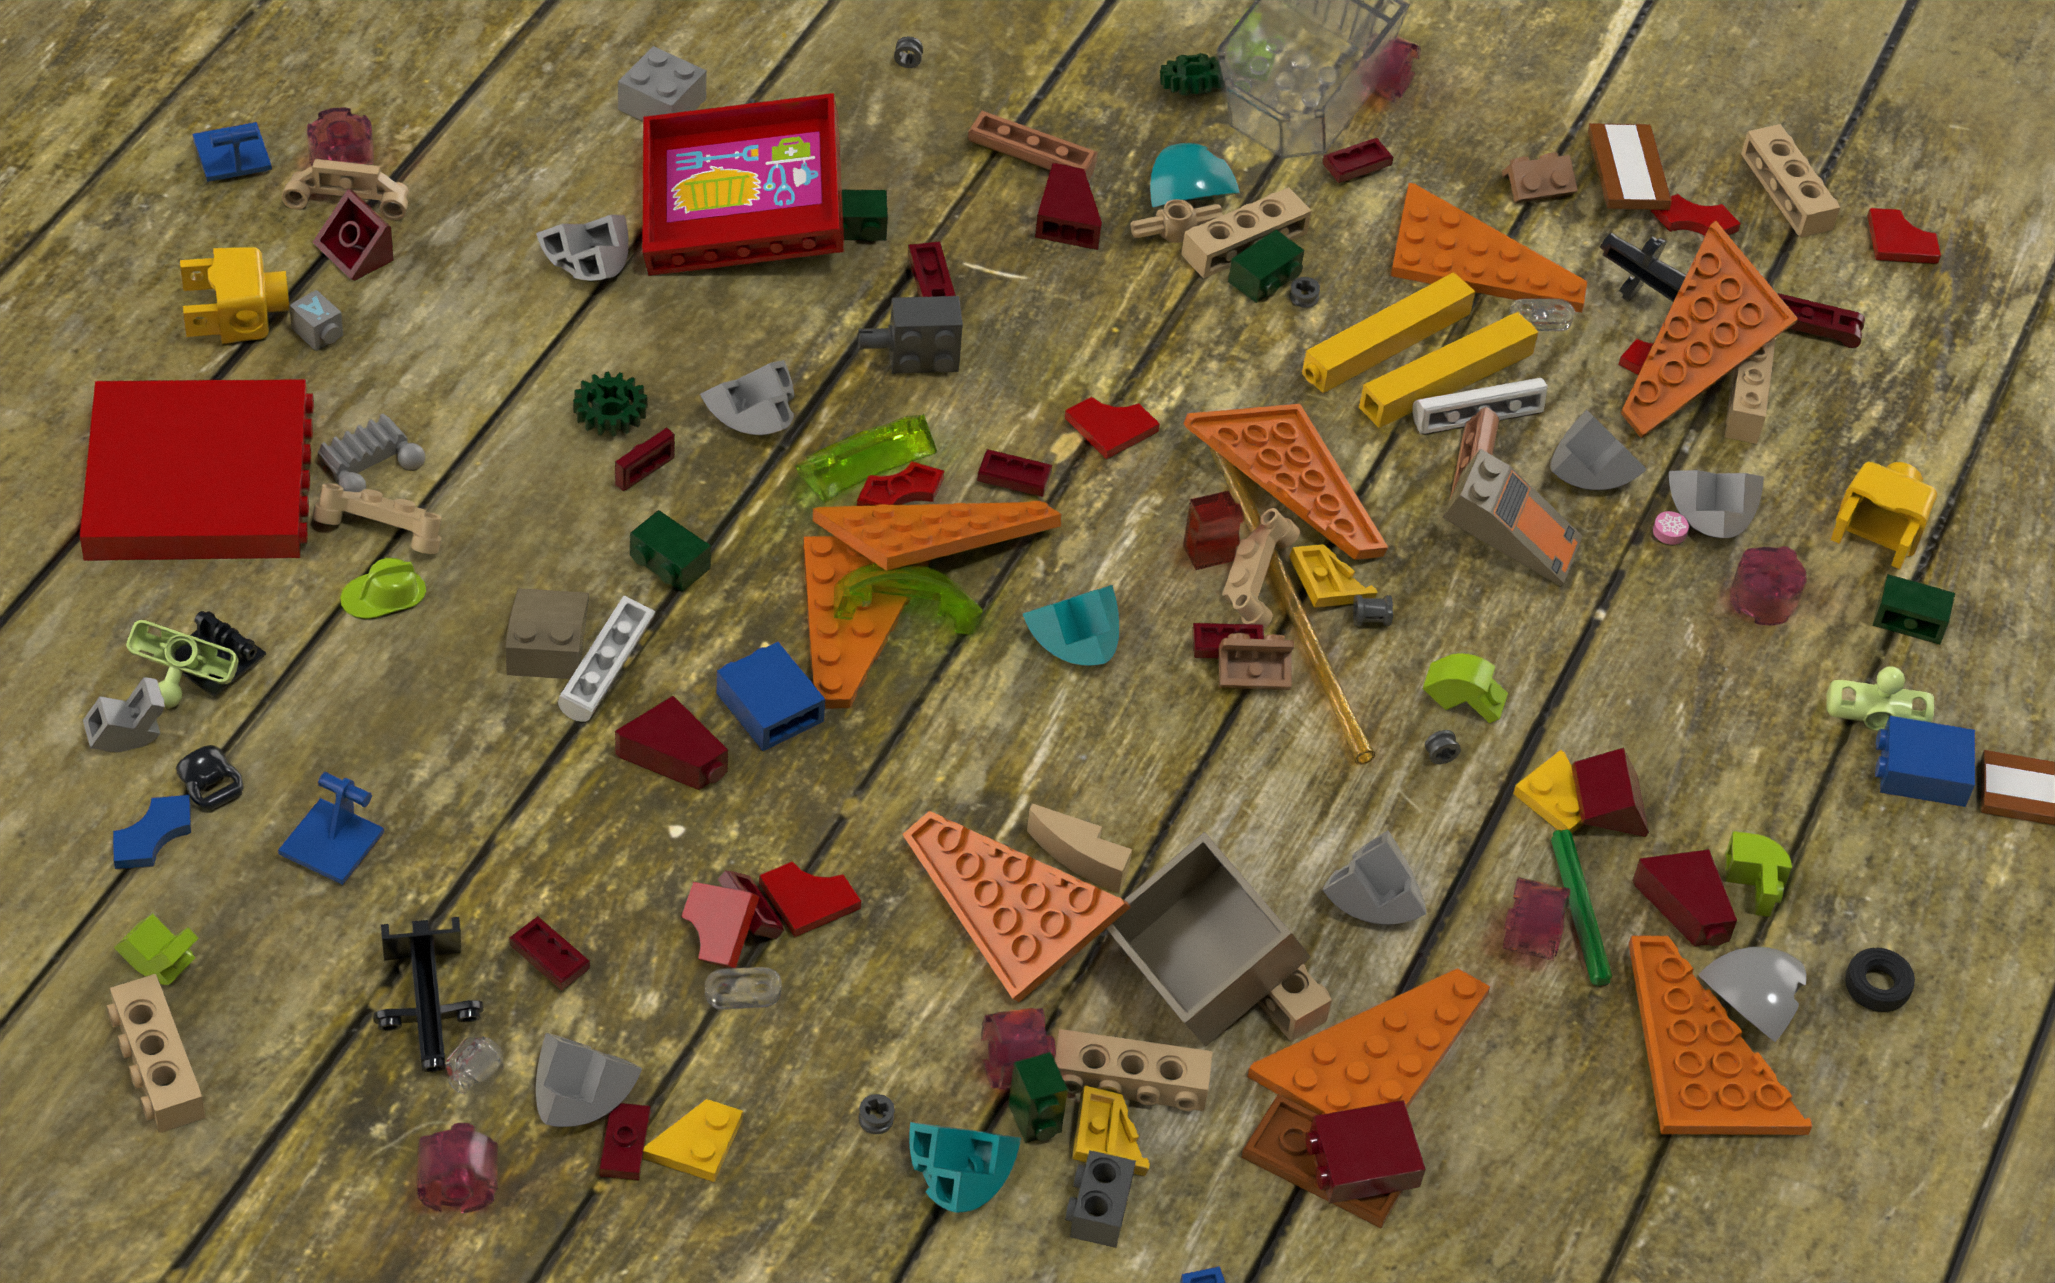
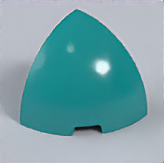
M1179 143L1167 146L1156 158L1152 169L1150 182L1152 207H1164L1168 201L1174 199L1186 202L1191 200H1215L1240 192L1236 178L1225 160L1217 158L1207 150L1208 147L1200 144Z
M1113 585L1023 613L1025 622L1036 640L1047 651L1064 661L1078 665H1099L1108 662L1115 654L1119 640V613Z
M910 1122L909 1144L913 1167L916 1171L923 1173L929 1185L926 1193L939 1206L955 1213L971 1211L988 1202L1004 1185L1016 1161L1020 1147V1137Z

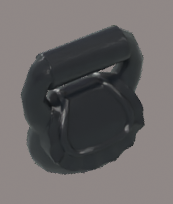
M215 745L203 746L181 759L176 766V772L184 782L191 799L204 810L213 811L242 795L244 785L241 774L234 766L227 762L223 751ZM225 777H229L234 781L205 798L201 796V790H206L207 787L220 780L223 781Z

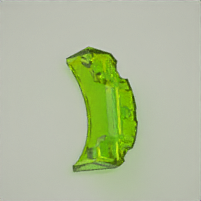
M911 415L896 419L882 426L869 428L830 444L807 456V460L797 463L795 467L800 477L821 502L825 504L845 490L867 480L870 475H879L911 461L931 456L937 453V449L925 415Z
M872 563L848 573L834 587V618L851 620L858 606L869 607L872 601V592L938 600V615L946 617L948 614L955 621L954 628L956 633L972 635L983 612V609L960 585L942 573L919 564H911L886 571L876 563Z

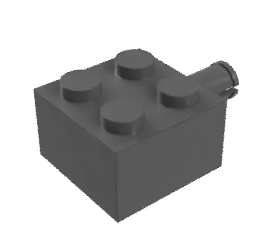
M959 296L892 298L890 325H888V328H858L859 350L888 348L892 374L959 372L963 328Z

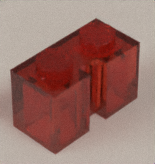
M1229 490L1190 499L1183 547L1195 570L1233 562L1235 559L1236 547L1240 544L1239 530L1240 524L1244 522V513L1241 505L1235 503Z

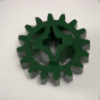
M1203 53L1188 56L1180 55L1176 57V61L1168 60L1167 65H1161L1160 84L1163 85V88L1171 89L1173 93L1179 91V94L1185 96L1199 93L1207 94L1211 92V88H1221V84H1226L1228 79L1227 64H1224V60H1216L1215 56L1209 58L1207 54Z
M609 371L605 372L604 378H599L593 374L591 383L582 380L581 389H575L573 412L577 414L578 423L585 422V430L587 431L595 427L598 429V435L601 436L606 430L610 431L611 436L614 437L617 434V430L621 429L624 433L628 434L630 425L638 428L640 426V419H646L648 397L644 394L643 385L635 386L634 377L624 380L623 373L621 372L616 377H611Z

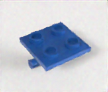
M257 122L192 134L207 182L272 170Z
M325 771L319 778L318 786L336 793L335 805L320 798L278 849V853L343 885L383 835L384 828L354 814L353 802L362 805V807H367L372 798L371 792L354 786L353 780L348 778L342 780Z

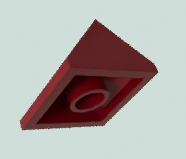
M347 189L312 243L351 280L356 281L394 261L391 226L353 190Z
M1624 747L1575 761L1571 765L1582 824L1643 837L1649 834L1638 775Z

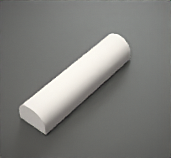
M1535 378L1415 400L1413 403L1414 423L1420 435L1465 427V423L1484 407L1494 411L1499 420L1544 412L1548 386L1542 378Z
M626 596L622 597L559 697V708L566 716L579 722H586L591 718L655 615L654 610Z

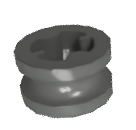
M909 36L899 39L894 52L896 63L905 68L918 66L922 60V43L918 39Z
M1309 277L1295 279L1291 284V301L1299 307H1313L1319 301L1320 285L1316 280ZM1302 290L1308 291V295L1301 294Z
M1442 730L1432 734L1424 744L1434 764L1451 762L1461 752V747L1456 742L1455 734L1450 730Z
M873 1094L865 1097L859 1107V1124L862 1129L871 1134L887 1132L893 1125L894 1104L885 1095ZM876 1110L878 1114H883V1118L877 1119L874 1114H870V1111Z

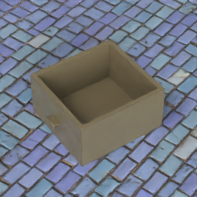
M1205 832L1124 900L1128 902L1131 908L1106 928L1181 1020L1205 1046L1311 958L1291 931Z

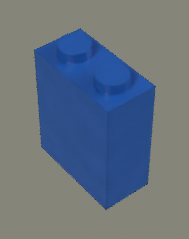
M779 642L766 648H759L751 655L736 662L727 663L717 670L716 694L762 751L824 722L825 698Z
M1889 716L1885 729H1879L1876 737V750H1881V756L1878 757L1875 768V777L1880 778V793L1966 807L1975 786V730Z

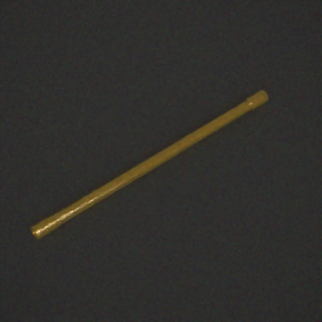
M1210 447L1209 451L1218 471L1224 477L1251 534L1261 524L1260 513L1239 469ZM1274 547L1267 571L1342 728L1344 739L1355 763L1358 765L1367 764L1374 759L1375 752L1364 729L1359 725L1278 551Z

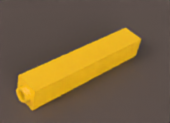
M1453 272L1306 350L1302 374L1309 383L1316 386L1322 393H1325L1470 315L1475 291Z
M1519 312L1513 313L1363 384L1359 408L1378 428H1381L1412 413L1415 400L1452 394L1533 355L1539 331Z

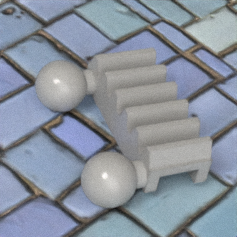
M383 413L380 415L377 423L370 419L366 428L358 425L354 434L346 431L342 440H339L337 436L334 437L330 446H327L325 442L321 443L318 451V462L321 466L326 464L331 469L334 480L344 488L343 491L360 492L366 489V482L358 474L359 472L397 453L398 462L404 469L416 470L424 464L425 452L418 444L408 443L406 435Z

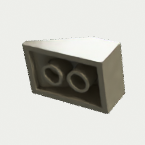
M518 588L509 619L505 647L507 675L571 679L582 660L589 593Z

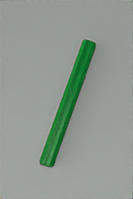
M1568 829L1556 830L1553 832L1551 841L1590 981L1594 986H1606L1610 983L1612 973L1574 839Z

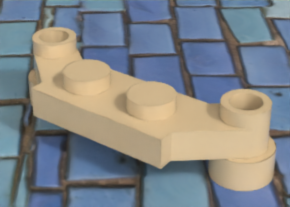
M315 159L313 166L304 171H297L292 175L291 181L285 185L282 201L287 207L299 210L306 207L309 197L313 193L343 196L347 189H351L360 198L381 201V214L389 220L396 221L402 219L406 214L409 190L405 184L394 182L383 174L380 166Z
M324 483L322 485L320 501L315 503L314 520L324 524L337 525L341 523L343 511L412 531L411 548L415 551L426 554H436L439 552L441 543L439 530L442 520L440 515L417 508L415 503L410 500L383 498V494L376 490L364 489L360 492L343 491L344 488L337 484Z
M1275 508L1267 510L1260 519L1261 524L1246 539L1240 541L1222 594L1229 603H1233V607L1241 615V620L1244 624H1261L1264 626V629L1270 624L1273 614L1263 602L1258 600V596L1275 544L1279 548H1287L1298 539L1300 530L1289 518H1284Z

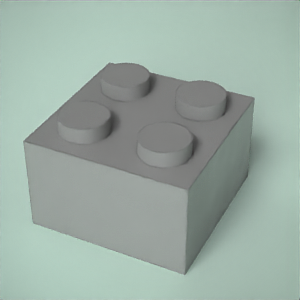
M653 46L618 81V110L643 121L644 116L696 110L706 100L707 70Z

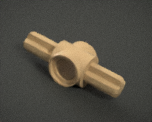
M1174 199L1168 201L1164 209L1158 210L1155 217L1132 221L1130 228L1134 238L1160 234L1162 238L1169 242L1181 243L1184 240L1185 231L1223 215L1219 204L1193 208L1191 204L1184 200Z

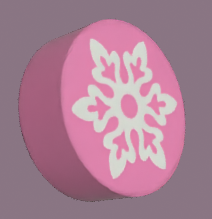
M1672 511L1662 512L1655 519L1653 534L1659 541L1665 544L1676 545L1685 540L1689 523L1679 513Z

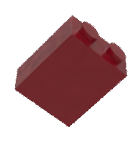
M1404 1100L1313 1116L1310 1131L1305 1134L1308 1153L1315 1155L1318 1167H1316L1318 1187L1320 1190L1326 1191L1329 1204L1414 1189L1421 1186L1426 1168Z

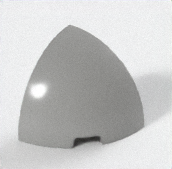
M611 214L586 224H560L536 233L540 246L548 259L556 267L565 269L577 279L593 281L611 278L623 269L627 259L628 229L625 215Z
M784 360L769 363L737 380L721 383L700 393L706 406L721 422L743 433L753 435L775 433L787 428L794 418V413L788 405V401L795 396L794 389Z
M1587 409L1561 439L1551 460V470L1559 478L1571 485L1590 490L1619 487L1634 480L1647 470Z
M1700 470L1669 471V484L1673 501L1679 513L1687 519L1689 525L1708 536L1731 538L1742 533L1751 523L1760 503L1764 476L1748 473L1716 474Z
M1389 830L1356 851L1352 855L1353 860L1343 868L1335 870L1323 888L1324 893L1337 907L1363 921L1377 924H1399L1409 922L1426 914L1425 902L1416 878Z
M1748 947L1729 952L1714 960L1699 973V976L1712 989L1774 1042L1782 1035L1799 1007V1003L1794 999V994L1800 987L1806 985V970L1802 962L1786 952L1768 947Z
M546 1033L540 1052L536 1076V1103L540 1118L546 1125L556 1127L578 1126L595 1121L611 1112L627 1097L637 1082L642 1068L620 1057L591 1049L588 1045Z

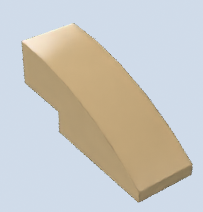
M1032 804L1029 810L1027 832L1054 859L1074 873L1096 885L1120 893L1129 872L1132 849L1100 839L1102 826Z

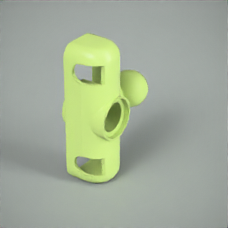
M139 620L134 623L126 644L132 654L169 667L165 680L158 683L166 709L174 708L182 699V690L179 682L183 672L203 679H209L219 684H228L235 676L239 662L237 655L228 648L146 620ZM152 626L160 629L161 637L148 633V627ZM183 645L191 646L192 655L188 660L183 662L175 660V652L179 647ZM218 649L230 653V661L217 657ZM142 650V651H145V652L154 654V656L152 657V656H149V655L140 653V651ZM213 674L222 677L223 679H217L209 675Z
M1893 666L1885 667L1878 673L1877 684L1834 680L1830 683L1826 693V708L1829 715L1863 721L1868 728L1876 731L1885 729L1889 716L1931 723L1933 721L1934 696L1928 692L1902 689L1905 684L1904 673L1899 668ZM1845 688L1854 690L1856 694L1855 701L1843 700L1842 690ZM1916 698L1924 700L1926 709L1922 711L1912 710L1913 700Z

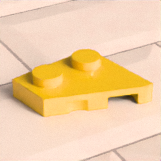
M1324 544L1292 548L1289 558L1314 608L1353 604L1355 595H1362L1363 598H1376L1378 593L1376 588L1372 585L1367 588L1353 578L1355 571L1346 563L1341 562L1336 557V554Z
M1562 750L1558 751L1515 785L1513 794L1557 830L1568 829L1573 834L1584 825L1581 821L1571 764Z
M1084 1086L1080 1094L1072 1159L1087 1162L1089 1150L1135 1160L1134 1174L1146 1176L1150 1163L1148 1158L1142 1157L1137 1140L1139 1135L1134 1123L1128 1118V1108L1123 1095Z
M706 1099L648 1143L643 1150V1159L715 1182L743 1120V1111Z

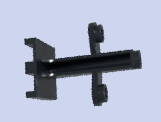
M1610 233L1600 245V248L1604 251L1603 256L1635 276V278L1630 276L1621 286L1619 292L1623 294V299L1630 301L1645 283L1674 302L1686 274L1659 260L1667 243L1666 240L1661 237L1657 239L1652 236L1641 250L1617 237L1614 233Z
M451 917L452 929L429 931L428 920L412 921L413 933L394 935L389 934V924H381L384 961L411 958L416 1008L380 1010L373 1013V1021L378 1024V1029L381 1031L397 1030L402 1027V1023L417 1022L421 1065L424 1072H437L446 1068L441 1020L457 1018L458 1022H474L481 1019L480 1013L484 1011L483 1002L478 1000H468L440 1006L435 955L461 953L459 917Z

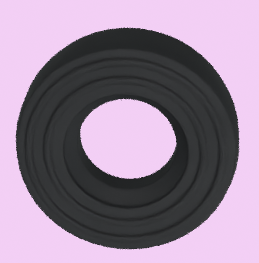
M1868 948L1857 953L1850 961L1846 971L1845 982L1849 994L1860 1005L1873 1011L1890 1012L1901 1008L1909 1000L1914 989L1915 976L1910 964L1896 952L1885 948ZM1871 970L1883 971L1892 977L1894 986L1887 990L1878 989L1867 981L1866 973Z

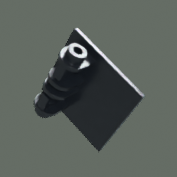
M200 611L194 619V622L197 624V630L190 636L232 650L239 660L237 671L232 681L228 684H219L183 672L182 675L213 697H216L262 659L266 652L255 645L253 640L246 639L239 634L237 629L231 628L228 623L217 619L212 612ZM189 645L179 647L175 652V660L179 662L188 660L192 655V647ZM218 649L217 657L230 661L231 654ZM213 674L209 675L217 679H223L222 677Z

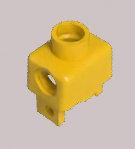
M213 248L214 258L180 260L183 291L214 289L217 297V303L183 306L186 337L221 334L222 344L259 340L268 336V313L290 311L286 271L264 272L262 253L258 248Z
M1865 462L1845 492L1830 540L1840 544L1846 531H1849L1896 551L1891 566L1901 570L1907 556H1913L1917 550L1937 499V491L1934 487L1923 483L1921 473L1910 464L1894 462L1884 467L1874 462Z

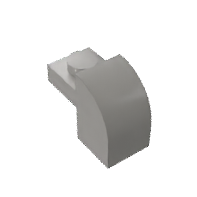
M143 677L127 701L101 696L98 698L83 719L90 748L122 752L143 747L160 735L157 717L162 714L165 705L157 679Z

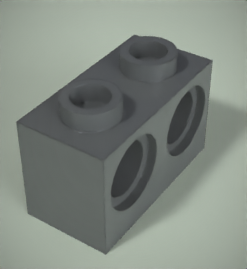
M1089 1150L1086 1165L1078 1164L1073 1187L1080 1188L1078 1198L1070 1197L1065 1220L1072 1222L1071 1238L1117 1248L1132 1184L1135 1160ZM1097 1180H1105L1109 1183H1100ZM1088 1213H1098L1101 1216L1096 1217Z

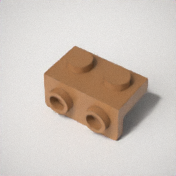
M1557 152L1540 156V159L1530 161L1529 157H1519L1511 160L1510 165L1502 171L1503 178L1509 177L1515 203L1574 195L1578 191L1570 155L1558 156Z
M1242 633L1228 635V638H1224L1219 645V688L1290 690L1292 687L1291 652L1294 649V641L1285 640V636L1276 634L1266 635L1264 639H1250L1248 634Z

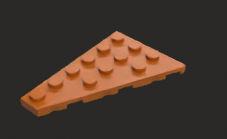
M1408 183L1392 265V277L1432 284L1454 272L1476 293L1582 313L1587 288L1586 280L1414 183Z
M1717 221L1710 225L1621 410V415L1640 438H1643L1798 320Z
M1301 404L1187 414L1184 425L1189 431L1351 558L1359 560L1384 557L1388 549L1387 544Z
M1043 501L923 505L881 504L876 506L813 508V522L888 571L1061 527V513L1049 507Z
M807 536L803 540L812 683L825 698V709L850 708L857 697L858 689L866 681L867 673L874 660L878 659L885 647L888 635L895 629L905 605L909 604L919 586L920 578L928 570L930 560L886 571L836 536Z
M928 811L902 834L1012 999L1017 1002L1022 1001L1131 908L1128 902L1120 897L1033 859L1024 853L1011 849L989 837L976 833L932 811Z
M1631 936L1629 950L1661 1134L1809 1135L1812 1129L1811 1119H1805L1791 1101V1093L1778 1082L1776 1074L1759 1052L1754 1054L1741 1037L1742 1030L1735 1022L1728 1018L1727 1011L1711 990H1705L1692 974L1693 967L1686 959L1680 956L1678 948L1669 936Z
M1457 968L1254 1062L1248 1070L1247 1077L1274 1093L1319 1115L1401 1100L1405 1101L1406 1108H1408L1488 996L1490 986Z

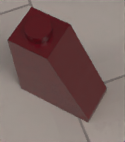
M1052 163L1037 214L1035 238L1098 250L1102 221L1085 170L1083 168Z
M671 696L615 731V754L619 758L697 790L710 783L718 782L728 772V749L674 696Z
M1709 849L1639 859L1633 877L1635 887L1694 947L1704 945L1719 946L1730 942L1737 918Z

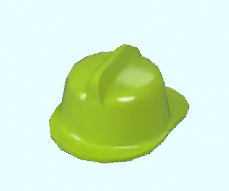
M384 558L373 564L368 574L351 580L343 588L340 596L341 606L346 613L355 618H376L416 606L423 600L426 594V586L422 578L414 572V566L411 562H405L397 558Z

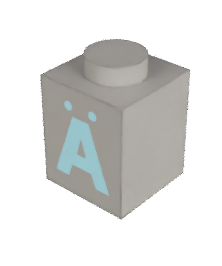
M318 290L289 305L291 329L315 351L335 342L343 336L341 311Z

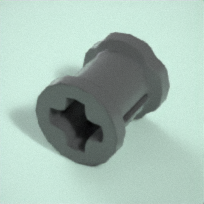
M1355 595L1353 602V621L1355 626H1361L1362 623H1383L1384 626L1392 624L1393 601L1391 595H1385L1383 599L1363 598L1362 595Z

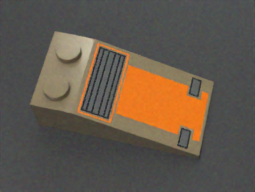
M1482 449L1477 452L1462 471L1442 517L1560 587L1566 579L1583 537L1511 466Z

